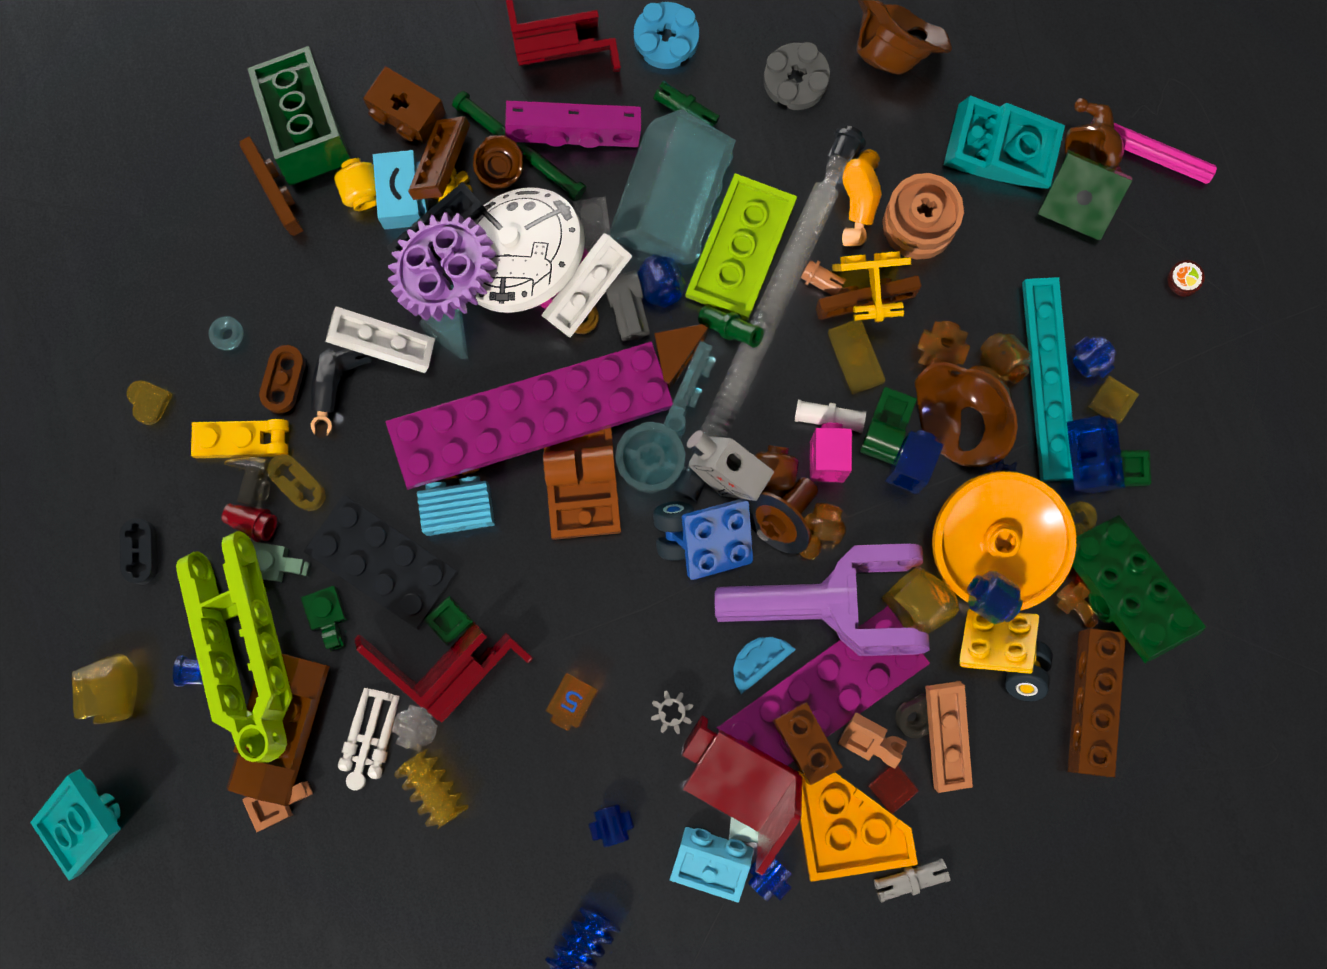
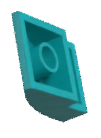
M970 95L958 105L943 165L1000 182L1048 189L1051 187L1065 125L1009 103L999 107Z

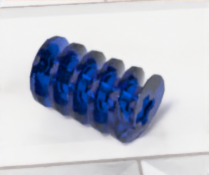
M581 907L579 911L585 919L584 922L572 920L571 924L576 930L575 935L564 932L562 936L568 945L564 947L555 944L553 948L559 955V958L555 959L547 956L545 961L551 969H595L597 963L592 955L603 957L605 949L601 943L611 945L614 941L609 930L620 932L621 929L600 912Z

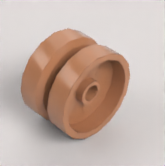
M932 173L914 174L902 180L893 191L882 220L884 236L894 250L900 251L902 256L911 257L915 260L929 259L942 253L952 242L964 215L963 199L956 186L946 178Z

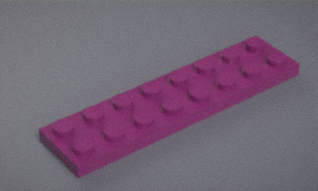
M648 342L385 422L406 488L409 490L672 409L674 404L667 384L663 380L662 370L652 342Z

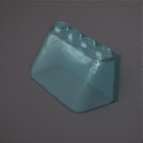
M683 109L654 119L647 127L610 229V237L623 246L683 265L694 263L701 253V241L705 230L711 223V211L715 200L722 191V179L726 169L732 162V150L736 140Z

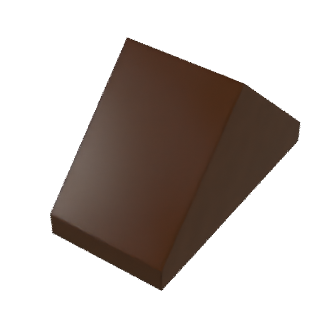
M703 324L655 333L658 360L663 380L667 384L669 391L707 338L708 327Z

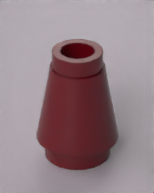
M229 503L222 513L223 523L245 533L255 542L261 540L268 541L273 536L277 527V517L272 515L269 509Z

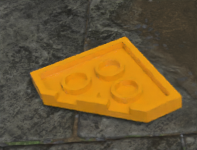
M836 772L813 785H808L802 776V814L800 825L809 880L811 882L918 865L912 828L851 785Z

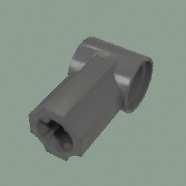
M633 270L618 274L606 290L610 308L613 307L619 334L622 341L642 339L650 335V330L641 301L643 300V294L637 271Z

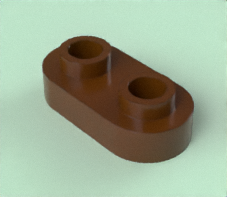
M282 345L275 348L270 354L259 397L261 403L273 413L280 414L289 411L297 400L306 361L303 354L294 346ZM288 360H294L293 367L289 370H285V362ZM284 392L285 398L281 402H276V394Z

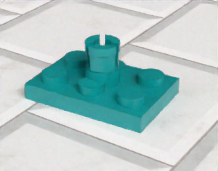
M81 769L67 775L30 822L69 881L81 875L121 830L117 824V819L120 817L119 804L115 803L107 808V804L111 803L115 798L107 793L98 796L94 783L85 777Z

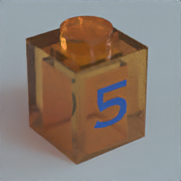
M566 673L546 709L548 713L553 715L550 721L569 731L571 726L580 728L599 690Z

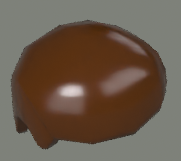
M505 135L486 137L474 152L473 169L479 180L493 189L507 188L514 184L521 176L523 171V153L517 143Z

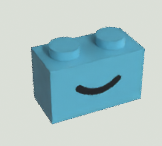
M413 150L373 154L377 214L384 230L410 227L423 214L428 212L427 199L413 200L408 193L420 163Z

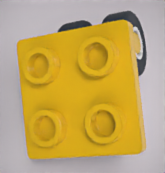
M968 609L960 654V666L1008 671L1005 685L1007 691L1013 697L1023 701L1043 699L1049 692L1050 677L1047 672L1051 669L1053 654L1045 643L1037 640L1039 615Z

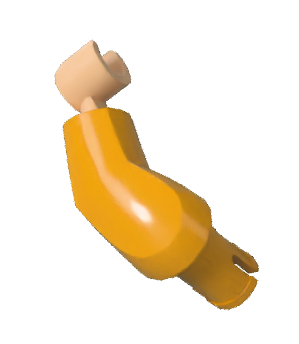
M871 149L862 151L858 159H852L847 162L843 171V184L850 197L849 220L855 222V228H845L843 231L842 242L844 246H861L865 243L867 234L864 225L873 224L882 196L881 186L874 171L879 165L877 163L880 162V157L877 152Z

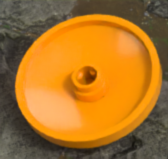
M990 472L965 482L945 501L939 511L933 529V555L938 571L945 583L964 601L990 612H1018L1043 602L1064 582L1075 557L1076 530L1073 518L1065 502L1047 484L1018 472Z

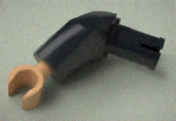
M327 349L320 354L315 367L311 389V410L317 411V417L311 422V430L314 435L316 431L315 425L319 421H324L328 424L327 436L331 433L332 424L327 416L328 412H333L335 408L340 376L343 375V371L371 363L369 355L350 349H344L336 353L334 350L330 351V349Z

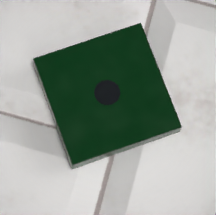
M1068 151L1038 214L1097 240H1101L1132 182V177L1072 151Z

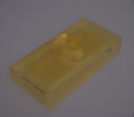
M862 320L851 321L829 329V338L852 395L885 382V377Z

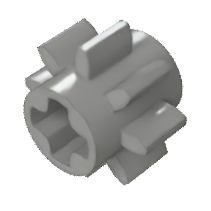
M664 691L665 701L662 704L657 701L652 702L655 707L659 708V714L653 715L651 720L661 719L663 722L661 727L662 733L666 731L668 726H674L675 732L680 734L678 724L682 721L687 724L692 723L689 718L685 717V711L692 709L693 704L684 706L680 702L683 698L682 692L678 694L676 699H670L669 693ZM674 702L679 705L678 712L682 714L680 720L674 718L669 723L665 721L666 714L662 711V708L665 705L670 707Z

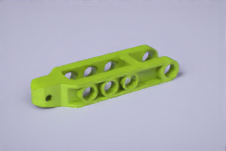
M236 531L223 537L222 551L225 559L223 568L229 591L219 595L211 563L204 554L198 551L180 558L177 561L176 569L212 722L231 732L237 750L245 760L267 763L277 759L286 749L287 738L282 720L293 697L254 545L245 533ZM237 615L239 616L242 628L239 630L240 637H244L250 663L247 664L248 669L253 672L259 696L256 698V704L252 712L248 711L226 625V620Z

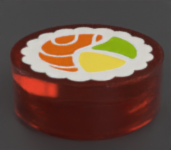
M1190 260L1180 261L1175 264L1167 277L1170 289L1180 296H1190L1196 293L1205 280L1204 271L1201 266Z

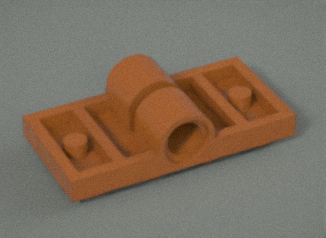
M610 427L545 447L543 462L552 540L621 533L612 428Z

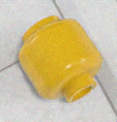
M353 158L341 164L342 169L335 174V184L342 203L348 207H353L355 211H363L376 206L374 165L370 162H361L360 158Z

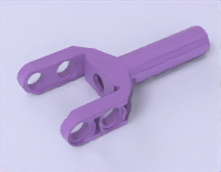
M916 544L854 545L837 562L835 570L821 584L717 587L715 590V616L718 622L822 619L837 632L840 640L858 656L916 655L926 653L930 650L929 635L915 628L858 629L856 573L901 572L923 564V549L920 545Z

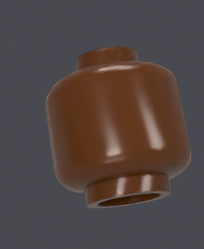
M768 445L767 452L760 451L755 454V457L774 471L762 492L771 493L776 496H785L786 491L794 488L799 461L795 456L788 455L789 448Z

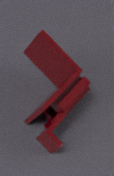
M506 0L519 66L609 50L613 72H620L621 66L615 38L595 41V38L578 40L577 30L598 27L599 16L597 10L518 24L514 0Z
M474 622L416 684L363 636L359 634L354 639L356 650L441 723L510 648L528 664L533 659L507 633L492 648L489 646L476 658L472 653L487 636Z
M701 716L684 744L682 756L698 765L684 785L683 790L758 832L755 872L763 875L801 819L802 776L796 770L741 739L738 740L722 730L718 734L707 728L708 718Z

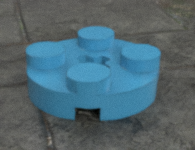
M673 2L647 4L634 26V43L637 51L639 50L640 54L644 56V60L654 67L672 69L680 66L681 62L685 61L688 57L690 59L698 48L699 26L694 12L690 8ZM664 29H669L676 36L670 37L665 42L662 41V35L658 33Z

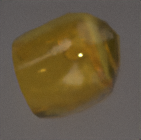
M921 567L915 568L903 576L882 597L883 601L898 615L904 628H915L927 634L940 629L954 619L960 609L955 592L941 579Z
M115 654L73 671L74 717L76 719H85L94 716V724L118 722L132 717L139 688L138 671L132 661L124 654Z

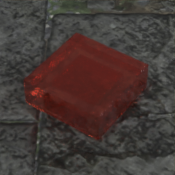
M898 765L895 769L891 766L888 767L868 785V788L891 814L896 812L919 792Z

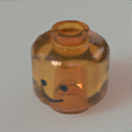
M996 333L981 346L980 364L995 370L1006 383L1010 381L1013 384L1018 383L1029 373L1027 367L1031 362V353L1014 334L1008 333L1003 335L1002 333Z

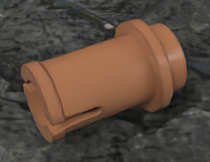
M810 260L800 277L806 281L805 285L810 283L832 296L837 295L846 279L820 266V261L815 263Z

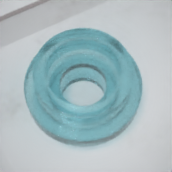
M228 316L216 319L209 329L211 343L220 350L236 348L244 337L242 325L236 319ZM231 329L232 336L229 339H223V332Z

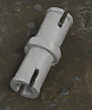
M941 858L938 861L917 868H912V866L904 867V872L874 879L876 889L891 886L890 889L877 893L880 902L882 903L885 900L910 892L912 895L920 894V889L949 882L950 876L948 872L933 875V872L947 868L944 860Z

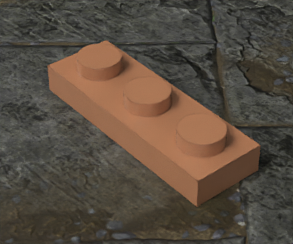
M961 681L925 686L934 789L938 793L972 788L965 685Z

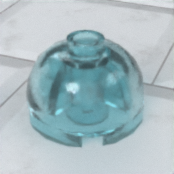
M645 422L635 426L633 429H629L623 434L617 444L615 459L619 474L629 486L641 492L655 493L666 490L677 482L684 470L686 454L679 436L673 429L662 423Z

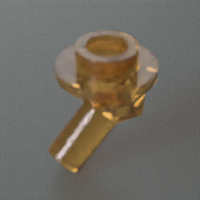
M1071 581L1056 595L1060 599L1057 607L1066 614L1075 609L1088 628L1094 627L1098 623V618L1085 600L1089 596L1090 591L1083 582L1076 586Z

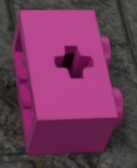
M824 423L821 425V428L815 429L810 440V480L813 482L844 483L852 471V429L843 428V424Z

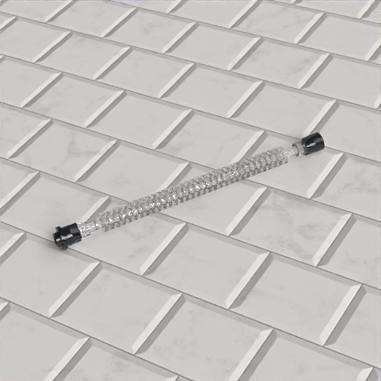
M845 126L844 128H838L834 133L835 141L828 154L830 160L826 166L828 172L823 183L816 182L806 205L799 216V220L792 231V235L784 248L785 251H783L777 263L778 266L771 276V281L764 291V297L760 300L761 305L757 306V312L754 313L753 320L750 322V324L763 328L764 337L762 342L755 348L743 342L739 345V351L734 356L736 359L732 360V367H729L727 371L729 375H725L724 382L720 386L721 390L716 395L718 398L714 399V406H711L709 410L711 414H707L705 418L707 422H704L702 425L704 430H700L709 437L727 438V431H730L732 427L730 423L735 421L736 417L734 415L738 414V407H741L743 404L741 399H745L746 392L749 391V384L753 382V376L757 373L756 368H759L761 365L760 360H763L764 353L767 352L768 345L772 341L771 337L775 334L774 329H777L779 326V322L783 317L782 314L786 310L785 306H788L790 302L789 299L797 287L796 283L799 282L800 276L803 274L807 261L815 248L814 245H816L821 235V230H823L825 222L828 220V215L835 204V200L839 196L835 186L839 178L843 177V171L847 162L855 159L859 150H863L866 145L862 132L855 127ZM688 463L687 467H683L672 491L683 498L697 502L706 482L689 467Z

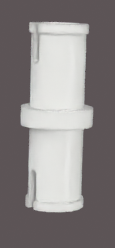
M798 400L795 422L800 421L817 425L840 423L843 424V428L863 433L866 411L861 412L836 407V403L830 402L828 406Z

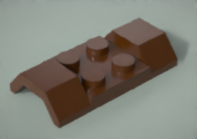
M282 654L293 697L282 720L287 738L286 749L283 754L271 762H251L245 760L240 755L235 745L233 752L237 753L227 784V790L256 800L288 806L330 666ZM255 683L247 705V710L250 712L253 711L256 698L259 697Z

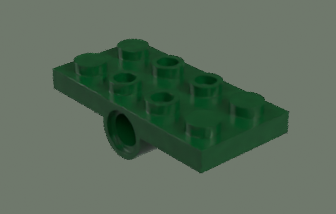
M1120 515L1076 536V551L1072 567L1091 591L1089 603L1094 614L1104 623L1114 621L1144 663L1198 636L1207 628Z

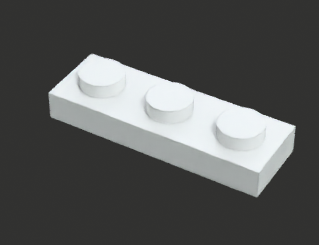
M603 233L578 266L573 277L559 291L541 316L571 338L631 259L632 255L612 237Z
M336 306L325 342L425 373L429 367L435 338Z

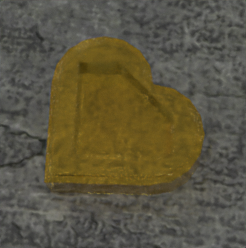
M142 380L133 382L127 389V398L134 405L132 409L133 416L145 425H153L160 420L173 395L165 389Z

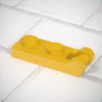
M270 419L268 421L192 422L191 456L194 458L287 456L288 444L285 443V433L289 432V421ZM264 433H271V443L264 444Z

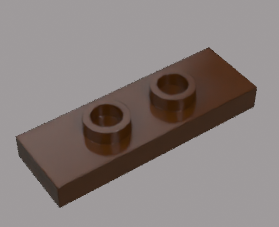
M465 116L436 121L408 190L413 200L443 197L470 127V123Z
M250 136L239 141L243 153L283 226L293 236L303 232L304 230L290 207L295 204V201L286 186L279 187L275 178L279 177L280 174L271 158L264 159Z
M919 276L892 281L891 278L880 279L881 301L883 304L915 298L921 288ZM849 286L841 289L837 295L820 298L816 306L818 319L823 320L852 313L854 306L873 305L871 287L859 289L858 286Z

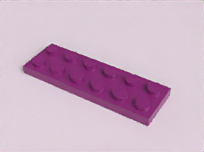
M887 606L860 625L858 629L904 627L889 606ZM839 640L719 725L717 730H722L738 740L741 739L788 766L794 759L772 720L807 702L827 738L848 723L855 713H862L930 663L923 653L916 655L858 656L844 642Z

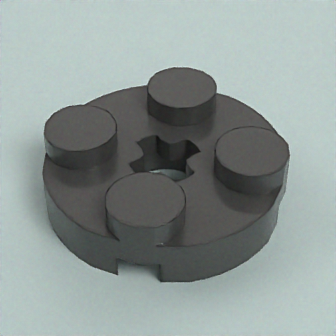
M804 42L783 45L768 56L763 77L764 87L768 96L774 102L787 105L788 109L804 110L810 108L820 101L827 90L830 79L829 64L813 43ZM793 70L804 73L801 83H797L795 79L788 78Z

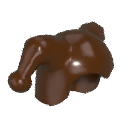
M1085 98L1077 99L1074 104L1075 110L1077 112L1086 111L1093 116L1094 120L1091 124L1073 127L1068 130L1065 139V157L1068 151H1072L1123 173L1119 164L1124 154V144L1120 134L1114 129L1113 114L1110 107L1104 104L1088 103Z

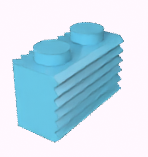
M473 476L460 479V485L446 487V482L426 484V490L417 491L422 532L426 536L495 526L488 482L480 481V477Z

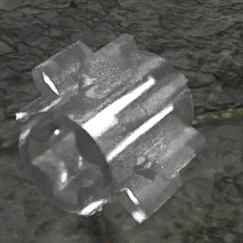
M412 704L409 705L408 711L398 713L392 728V732L400 736L396 744L419 752L422 746L432 743L436 735V728L438 727L437 724L430 720L432 715L425 708H419Z

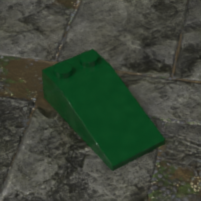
M309 46L247 68L275 161L289 186L341 167L343 162L351 159Z

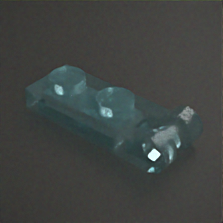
M702 341L699 342L666 417V434L672 439H679L685 434V415L689 406L692 408L696 407L703 390L698 388L702 376L707 378L710 376L716 361L715 358L711 357L713 346Z

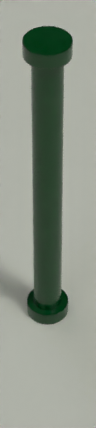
M463 90L457 94L453 100L452 107L457 111L463 110L493 135H505V126L470 100V95ZM516 142L523 153V158L568 192L569 198L572 201L576 202L582 197L587 188L585 184L575 182L527 143Z

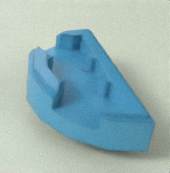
M774 637L757 638L746 644L737 655L733 667L734 682L740 694L749 689L796 649L785 640Z

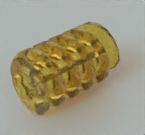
M428 748L402 764L396 770L394 776L396 778L408 777L402 785L403 790L416 789L409 800L412 803L423 801L417 810L418 814L431 813L425 825L426 827L438 825L437 829L469 809L468 804L455 805L462 794L460 792L448 793L454 782L453 780L440 781L446 769L433 770L432 767L439 758L437 756L426 758L425 754L430 749Z

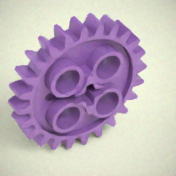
M444 213L439 222L434 215H431L430 225L426 226L422 221H419V231L415 233L413 230L408 229L407 233L410 239L408 241H398L403 249L391 254L398 261L388 265V268L394 273V275L388 278V281L395 286L391 292L398 298V302L414 316L419 314L426 321L432 316L440 322L444 313L451 320L454 319L456 309L466 314V303L471 302L477 305L478 301L475 295L477 293L487 294L486 289L482 285L484 282L494 281L487 272L497 269L496 264L491 260L497 254L492 249L493 241L486 235L485 230L470 217L465 220L457 213L452 219L447 213ZM432 245L434 247L436 254L442 259L440 262L433 255V252L431 250ZM444 270L453 282L454 288L452 290L449 281L442 275Z

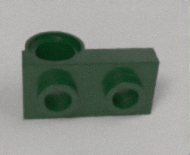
M884 387L860 452L892 464L902 445L906 433L905 430L917 398Z

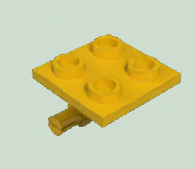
M900 251L876 253L874 254L873 261H866V255L840 257L841 264H832V271L869 270L873 305L854 306V313L867 312L865 314H855L854 321L875 319V322H882L887 317L904 316V310L890 311V309L904 308L903 302L882 303L879 267L910 265L911 257L901 258Z

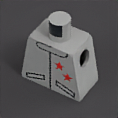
M699 430L687 442V447L694 452L693 457L689 461V467L720 496L757 501L774 473L771 468L731 438L709 437Z

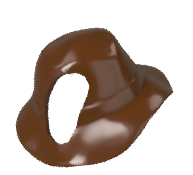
M858 0L863 16L857 43V53L872 67L900 75L912 69L931 53L951 52L952 46L949 36L943 28L925 22L900 5H884L878 0ZM921 30L927 35L925 41L909 34L908 31Z
M948 362L933 363L920 373L915 380L921 427L926 440L937 452L951 461L967 467L989 466L1001 461L1009 454L1016 439L1018 428L1017 415L1012 403L1011 391L999 373L985 366H972L969 369H965ZM949 370L958 371L961 374H951ZM966 407L973 408L981 413L985 424V432L981 442L975 449L970 451H964L959 446L961 412Z

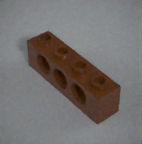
M1091 628L1079 631L1068 772L1115 778L1126 639L1122 632Z

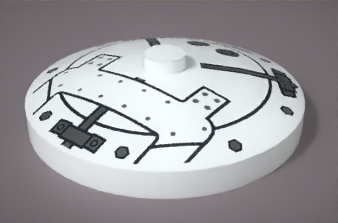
M542 188L512 190L484 204L486 210L474 222L477 225L479 224L485 230L486 235L493 241L491 247L497 255L491 260L496 264L497 269L487 272L494 281L483 283L482 286L486 289L487 294L477 293L475 295L478 305L492 311L509 313L531 309L548 301L565 287L581 262L585 246V235L579 216L565 198L553 191Z

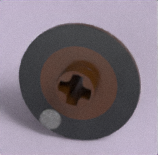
M801 477L796 482L794 488L788 491L783 498L771 493L762 492L757 501L747 500L749 502L750 525L758 537L770 546L786 553L796 554L806 550L811 542V533L801 513L817 496L818 488L816 484L808 478Z

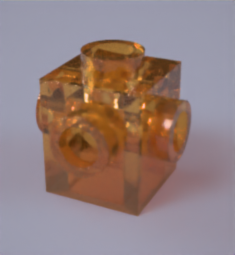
M935 321L930 331L924 329L917 346V349L922 350L918 363L926 365V367L937 362H948L954 365L959 363L963 365L970 349V345L965 344L968 332L962 331L961 327L956 323L950 321H942L940 323Z

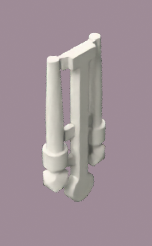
M364 688L348 740L343 745L342 753L344 755L338 762V768L345 772L351 770L353 761L356 762L354 772H351L346 778V784L349 789L358 791L364 787L366 779L362 773L365 765H371L368 769V776L370 778L378 779L381 777L383 771L381 765L385 763L388 754L386 749L400 696ZM368 696L374 697L375 700L365 735H361L359 732ZM383 700L391 701L380 739L373 738ZM357 741L362 742L359 756H355L358 747L356 745ZM370 745H375L377 749H374L372 759L370 760L367 758Z

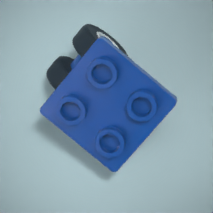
M739 499L697 511L687 502L672 501L663 503L654 509V525L658 530L666 534V537L656 539L658 555L666 560L686 559L687 576L691 580L753 562L750 512L747 500Z

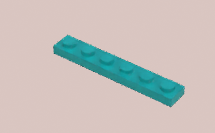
M1059 277L1025 279L1022 282L1040 481L1076 480L1078 478Z

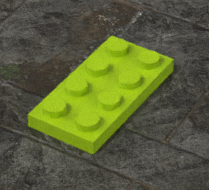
M735 173L685 297L704 305H710L725 313H736L742 319L749 321L795 206L797 196Z

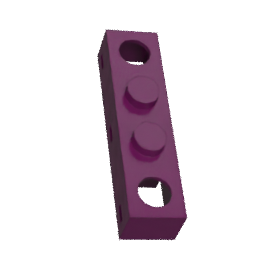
M506 101L505 136L515 142L547 143L550 146L571 144L581 145L586 148L597 146L638 147L641 107ZM513 109H523V112H515ZM569 111H576L579 114H569ZM624 114H634V117H626Z

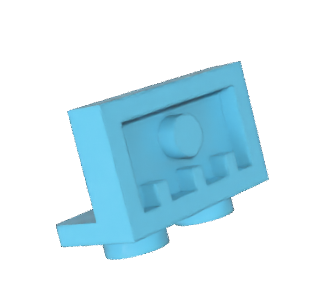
M685 827L669 881L739 903L751 867L753 848L746 846L743 842L736 839L727 840L712 835L705 829Z

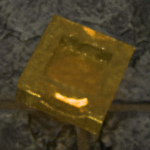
M1109 376L1105 379L1088 407L1118 425L1123 421L1139 394Z

